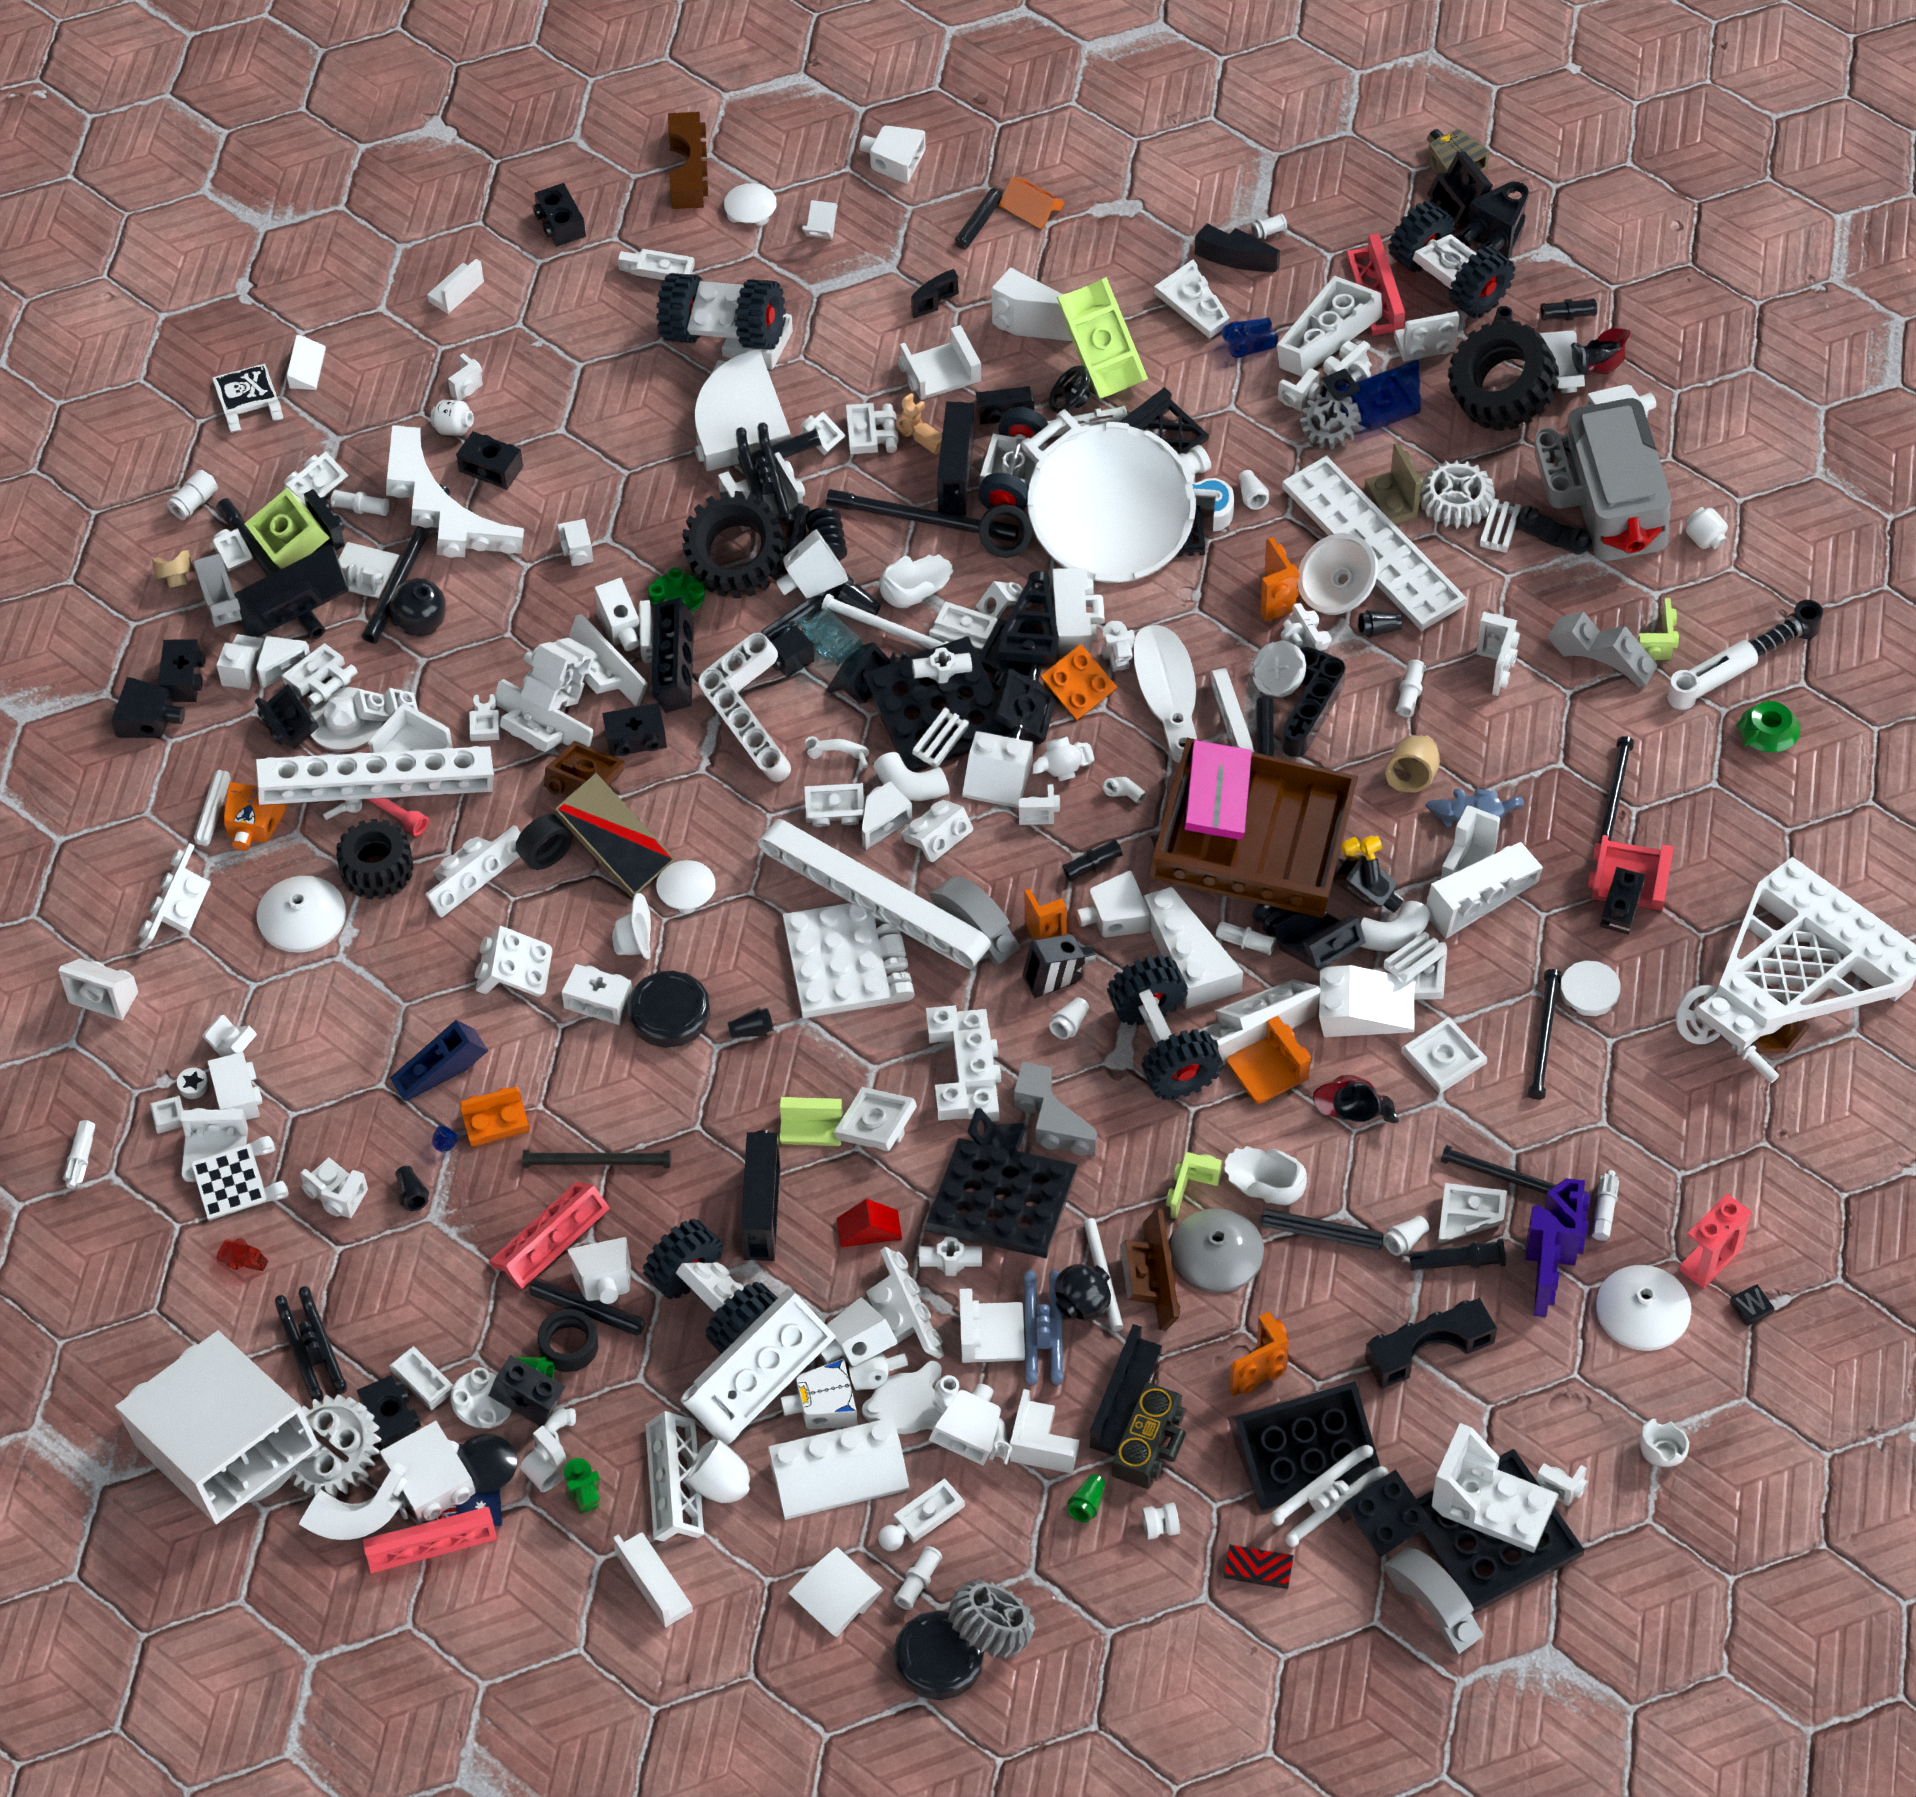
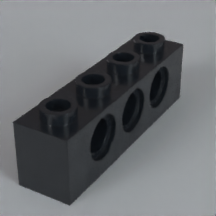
M680 597L654 604L651 694L665 713L692 706L694 616Z

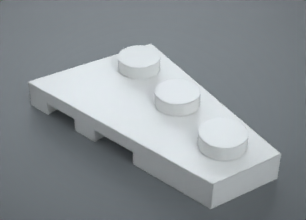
M1194 259L1154 286V294L1209 339L1230 325V317L1217 296L1212 294L1206 278L1201 276Z

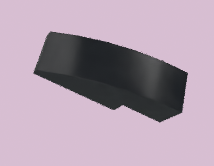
M1206 223L1195 236L1194 254L1208 261L1249 271L1277 272L1279 269L1280 250L1237 228L1228 234Z

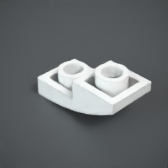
M389 688L383 695L359 689L354 695L360 719L387 721L403 703L418 711L414 693Z

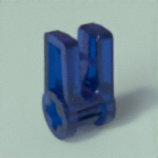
M1270 318L1231 322L1221 331L1223 339L1229 344V353L1234 358H1241L1249 354L1273 349L1278 344L1276 331H1271L1272 322Z

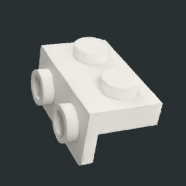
M863 783L805 786L806 822L812 823L813 827L829 826L831 821H841L842 825L859 824V820L864 818Z
M942 800L933 804L931 809L920 818L913 820L901 832V835L906 843L922 848L927 860L934 862L973 831V826L963 806Z

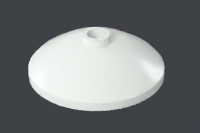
M1348 533L1333 534L1321 539L1308 550L1301 561L1298 570L1300 578L1297 581L1299 593L1312 609L1323 614L1337 615L1356 608L1369 596L1376 583L1378 562L1373 549L1362 538ZM1348 578V580L1344 584H1342L1343 580Z
M296 876L280 881L264 894L257 908V923L262 936L274 947L288 952H308L326 945L340 932L346 917L344 899L339 890L330 882L314 876Z
M1633 1265L1615 1271L1603 1282L1597 1295L1596 1313L1602 1328L1613 1340L1631 1349L1652 1351L1673 1344L1684 1334L1690 1321L1691 1302L1684 1286L1670 1273L1653 1266ZM1641 1295H1648L1651 1298L1644 1299L1641 1297Z

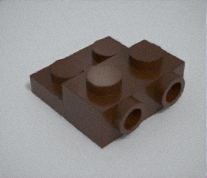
M573 741L545 768L543 786L554 795L563 794L569 797L595 773L609 786L623 771L625 761Z

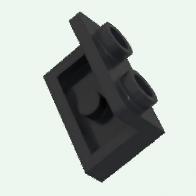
M314 489L304 493L306 507L330 537L315 552L328 545H332L335 551L344 547L342 531L345 530V527L338 515L333 516L328 501L325 497L320 498Z
M289 683L268 702L260 697L255 700L260 709L257 712L259 717L266 724L270 725L272 728L270 734L280 745L285 743L295 749L319 728V725L297 690Z

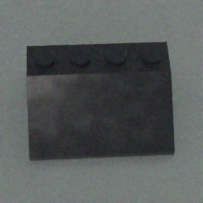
M1356 1381L1344 1382L1227 1417L1238 1454L1260 1510L1282 1505L1345 1456L1361 1446H1371L1373 1448V1455L1356 1464L1336 1479L1335 1482L1343 1480L1347 1485L1352 1484L1369 1471L1380 1466Z

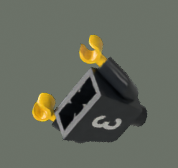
M1371 835L1364 838L1360 844L1356 837L1343 842L1341 849L1346 859L1334 875L1333 882L1371 908L1384 906L1392 913H1395L1404 899L1393 891L1397 886V882L1380 869L1379 859L1374 856L1375 852L1382 849L1379 837ZM1361 851H1362V853L1364 854V855H1355V856H1354V854H1356V853H1358V852H1361Z

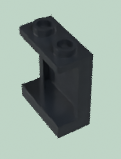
M1327 909L1324 918L1293 912L1272 926L1280 950L1317 971L1366 943L1358 917L1351 914L1339 920L1328 914Z

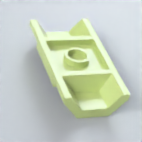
M1107 277L1073 292L1056 297L1082 366L1086 367L1089 371L1090 381L1098 400L1148 380Z

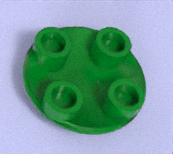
M671 568L667 574L657 578L649 586L648 596L653 607L656 603L680 597L690 612H693L704 601L705 586L694 576L684 573L682 569Z

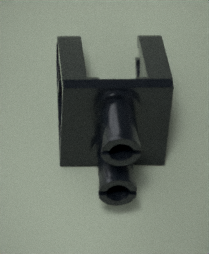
M1513 181L1474 199L1470 204L1468 224L1456 234V238L1462 243L1466 240L1464 244L1467 247L1476 240L1481 243L1477 250H1483L1486 246L1493 247L1509 259L1525 226V214L1522 213L1528 202L1529 190L1527 186ZM1517 191L1522 194V197L1512 199L1508 195Z

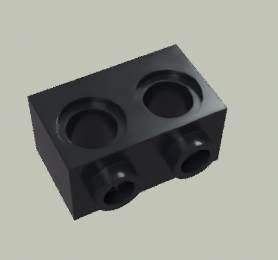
M564 183L534 193L536 204L532 205L535 217L537 220H542L546 237H551L556 247L586 237L584 218Z

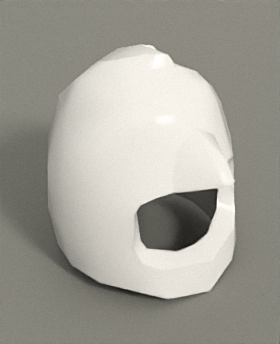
M711 1440L702 1446L696 1456L693 1467L686 1477V1481L698 1493L718 1503L738 1501L747 1495L750 1490L748 1486L750 1475L747 1465L739 1455L720 1440Z

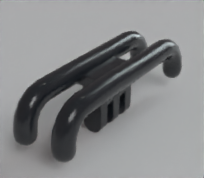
M761 422L757 426L763 457L756 459V467H754L747 431L743 427L737 428V447L750 494L757 496L759 503H761L763 500L762 495L773 493L782 523L786 526L791 525L794 518L787 504L769 438L768 425L765 422Z
M302 1286L298 1293L308 1321L299 1324L298 1329L287 1298L284 1295L276 1296L275 1305L312 1401L316 1399L321 1402L323 1400V1392L320 1389L312 1366L324 1362L333 1387L338 1394H344L347 1391V1383L344 1380L326 1334L311 1290L307 1286Z

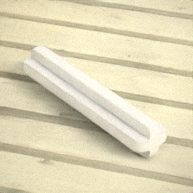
M217 770L214 773L194 834L197 845L208 846L211 842L231 780L230 774L227 771Z

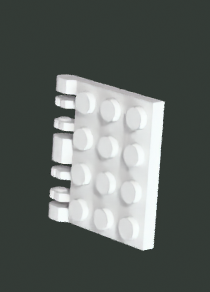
M852 903L783 914V922L803 1018L905 1002L914 998L915 994L910 973H896L908 968L900 930L886 924V922Z

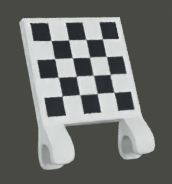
M270 1136L259 1138L250 1144L191 1163L209 1221L268 1201L283 1199L289 1195L287 1186L283 1181L273 1183L264 1188L255 1156L275 1151L274 1142Z

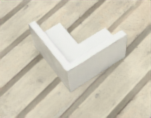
M405 703L394 712L368 742L370 753L453 748L448 727Z
M1467 805L1456 826L1454 844L1442 866L1441 879L1494 855L1500 817Z
M1023 1389L1010 1441L1012 1446L1010 1461L1073 1474L1079 1449V1440L1050 1434L1055 1406L1030 1401V1390Z

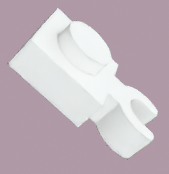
M490 694V700L485 704L480 703L479 695H475L473 698L475 711H470V740H500L499 710H495L496 701L494 694Z

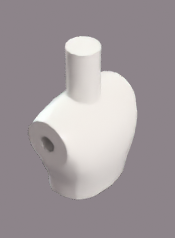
M881 1352L857 1366L849 1364L850 1377L855 1391L875 1389L883 1386L887 1381L889 1371L908 1366V1361L905 1353L886 1358Z

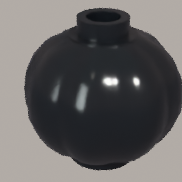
M1074 1264L1063 1269L1055 1282V1294L1058 1299L1055 1302L1057 1308L1070 1320L1078 1318L1079 1320L1090 1321L1100 1318L1107 1311L1111 1302V1292L1107 1283L1110 1277L1107 1272L1098 1265L1092 1268L1082 1264Z

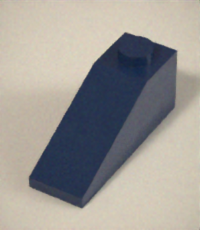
M455 1020L393 1074L390 1079L402 1099L408 1101L466 1071L486 1054L488 1049L474 1028Z

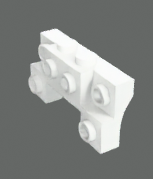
M956 1005L926 1008L929 1043L953 1041L958 1083L935 1085L938 1121L972 1119L976 1108H981L992 1122L999 1121L996 1083H1001L1000 1065H994L993 1057H998L997 1040L990 1037L986 1009L957 1012Z

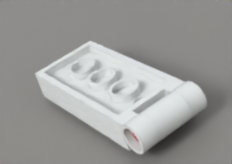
M788 1288L694 1381L695 1384L682 1395L681 1402L717 1440L728 1445L836 1336L801 1298Z

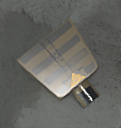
M1434 129L1429 133L1427 141L1430 144L1427 161L1436 176L1438 173L1447 172L1457 152H1466L1482 172L1488 169L1490 151L1461 129H1456L1446 135L1439 129Z

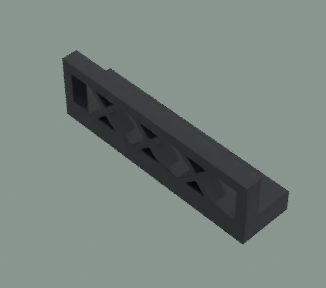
M1132 1325L1090 1429V1448L1113 1456L1117 1452L1145 1383H1150L1162 1353V1345L1141 1339L1142 1326Z

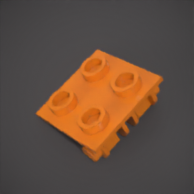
M1082 644L1078 645L1058 661L1056 665H1053L1040 676L1044 681L1043 686L1054 693L1076 721L1117 688Z

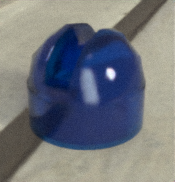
M440 1125L433 1134L432 1145L440 1152L450 1151L456 1145L459 1136L452 1129Z

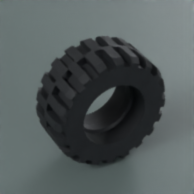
M1505 320L1495 321V325L1484 324L1481 326V330L1477 332L1473 330L1469 333V338L1465 342L1462 340L1457 346L1458 353H1453L1450 360L1452 367L1448 369L1450 390L1467 416L1473 422H1478L1481 427L1489 429L1492 426L1494 430L1503 431L1505 427H1509L1510 430L1519 428V424L1523 422L1527 425L1533 421L1532 417L1536 414L1540 416L1545 411L1544 406L1546 403L1551 404L1555 397L1552 391H1556L1559 384L1556 378L1559 376V367L1556 364V359L1543 337L1527 324L1522 326L1521 322L1511 320L1509 324ZM1511 359L1525 361L1523 372L1514 384L1500 391L1482 390L1484 379L1494 366Z

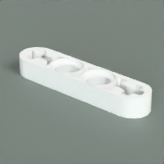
M1222 668L1210 671L1212 689L1232 747L1249 749L1254 752L1253 744L1227 669Z

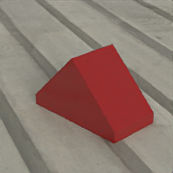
M864 1199L837 1217L841 1248L902 1240L898 1210L875 1201Z

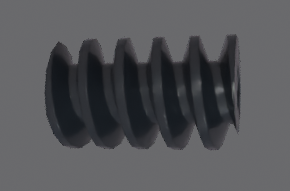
M816 508L806 514L808 534L817 529L840 562L847 555L841 513L834 508Z

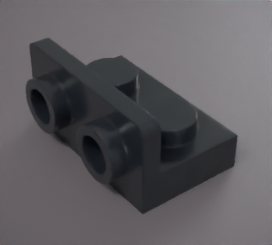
M1030 386L976 392L980 425L1000 422L1003 413L1010 408L1024 407L1035 411L1034 397L1031 395Z

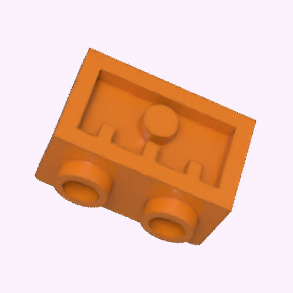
M518 1086L501 1088L496 1092L482 1096H471L459 1102L471 1147L530 1132Z

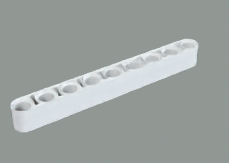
M782 819L775 820L758 840L759 847L768 856L965 968H974L991 946L990 940L981 931Z

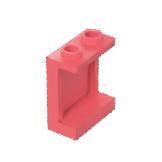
M1603 835L1602 843H1595L1592 859L1598 861L1597 871L1590 870L1587 888L1593 889L1592 899L1607 900L1616 867L1646 875L1637 907L1662 911L1674 846L1662 844L1661 850L1609 841V836Z

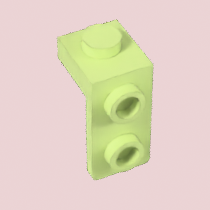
M1671 598L1664 599L1662 609L1663 633H1639L1638 642L1654 661L1671 660L1673 648H1678L1679 633L1678 631H1673V626H1676L1677 611L1671 608Z
M1185 1153L1183 1163L1178 1162L1175 1168L1174 1180L1177 1181L1175 1189H1169L1166 1206L1171 1207L1170 1218L1177 1219L1188 1179L1215 1186L1219 1185L1222 1160L1207 1154Z

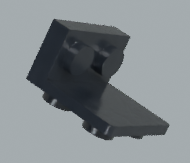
M1396 1469L1345 1501L1336 1512L1343 1523L1353 1518L1379 1557L1392 1551L1429 1527L1432 1523Z

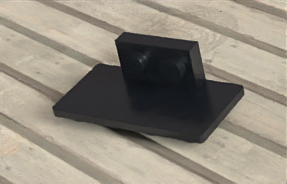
M328 545L234 593V596L239 602V611L246 635L258 638L348 592L349 587L336 551L332 545Z

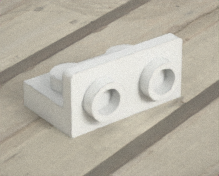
M325 451L319 457L313 455L303 465L305 469L299 474L296 471L290 474L284 480L286 485L283 490L288 488L306 505L304 493L314 489L320 498L326 497L343 483L349 475Z

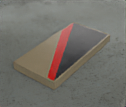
M597 773L552 811L631 898L644 889L676 860Z

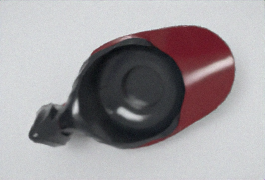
M1612 328L1601 333L1596 340H1591L1587 346H1581L1575 342L1572 343V360L1576 371L1581 375H1588L1592 372L1609 374L1624 362L1625 344L1631 331Z
M1338 1076L1333 1082L1318 1087L1313 1093L1314 1104L1318 1111L1324 1115L1355 1122H1366L1381 1115L1386 1122H1399L1393 1100L1388 1096L1377 1094L1369 1081L1358 1076Z

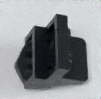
M1457 152L1447 172L1437 174L1427 195L1430 197L1429 202H1433L1454 218L1455 225L1453 228H1457L1469 221L1471 202L1492 191L1493 184L1466 152Z

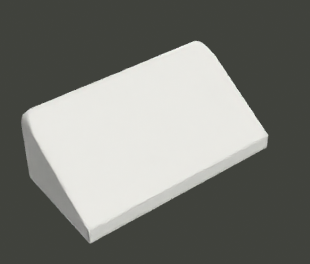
M296 335L287 372L289 388L317 390L326 346L306 337Z

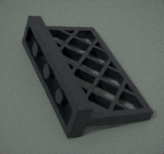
M1165 387L1119 421L1140 430H1145L1146 428L1158 429V436L1163 439V429L1178 430V440L1163 439L1170 446L1178 447V455L1181 453L1187 454L1190 448L1202 445L1209 438V434L1171 400L1172 393ZM1170 410L1178 418V423L1163 422V415ZM1182 431H1192L1198 438L1194 441L1182 440Z

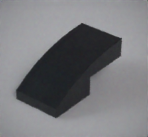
M954 269L946 271L932 278L915 291L911 296V314L913 318L937 311L938 301L959 294L956 271Z

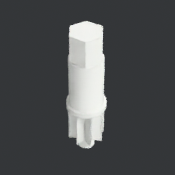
M88 1120L79 1121L70 1156L67 1158L62 1180L66 1181L65 1184L70 1189H74L76 1185L79 1186L83 1182L86 1167L88 1166V1156L95 1132V1124Z
M1607 1170L1605 1176L1600 1175L1591 1236L1597 1241H1607L1610 1237L1619 1187V1177L1615 1176V1172L1612 1170Z

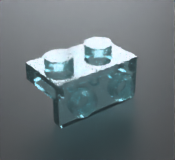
M825 608L809 623L802 617L797 619L801 631L816 645L815 649L825 661L828 659L832 660L837 666L864 645L861 639L828 608Z

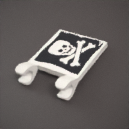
M265 364L212 378L231 433L241 430L237 414L268 406L273 421L284 418L280 402Z

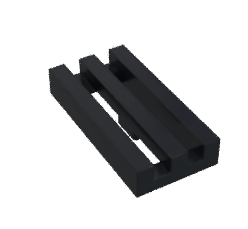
M1196 505L1195 510L1198 544H1193L1191 530L1187 539V545H1183L1177 557L1183 556V553H1188V556H1194V552H1199V555H1205L1200 505Z

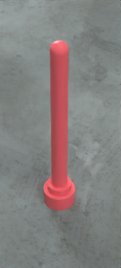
M387 798L367 799L402 821L405 830L415 837L420 836L429 824V818L419 811L408 812Z

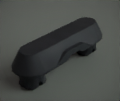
M1532 506L1523 507L1516 517L1518 526L1525 533L1576 555L1583 554L1592 545V540L1587 530L1583 531L1582 528L1561 525L1552 518L1540 514L1536 508L1532 509Z

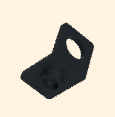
M1342 369L1321 378L1320 395L1322 398L1326 397V393L1329 391L1335 400L1340 401L1359 393L1360 387L1348 371ZM1346 383L1350 386L1348 390H1346Z
M976 1108L967 1132L979 1145L984 1143L996 1146V1148H1004L1007 1151H1017L1024 1136L1026 1126L1024 1123L994 1124L981 1108ZM979 1120H981L984 1125V1133L982 1136L979 1135L977 1129Z

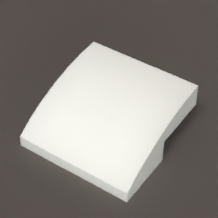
M836 1547L821 1559L788 1594L833 1636L838 1638L858 1613L863 1615L884 1589L842 1550Z

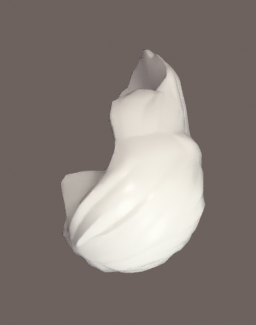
M929 554L912 562L910 557L904 556L893 564L888 565L879 579L881 595L890 605L896 608H909L914 604L921 603L924 598L939 591L947 584L950 575L953 573V569H951L952 564H950L949 560L943 559L938 554L936 556Z
M1248 1146L1244 1149L1235 1148L1234 1152L1229 1153L1225 1160V1172L1228 1173V1181L1250 1197L1262 1198L1269 1204L1286 1206L1296 1202L1304 1194L1307 1183V1173L1304 1166L1296 1158L1280 1150L1269 1149L1266 1152Z

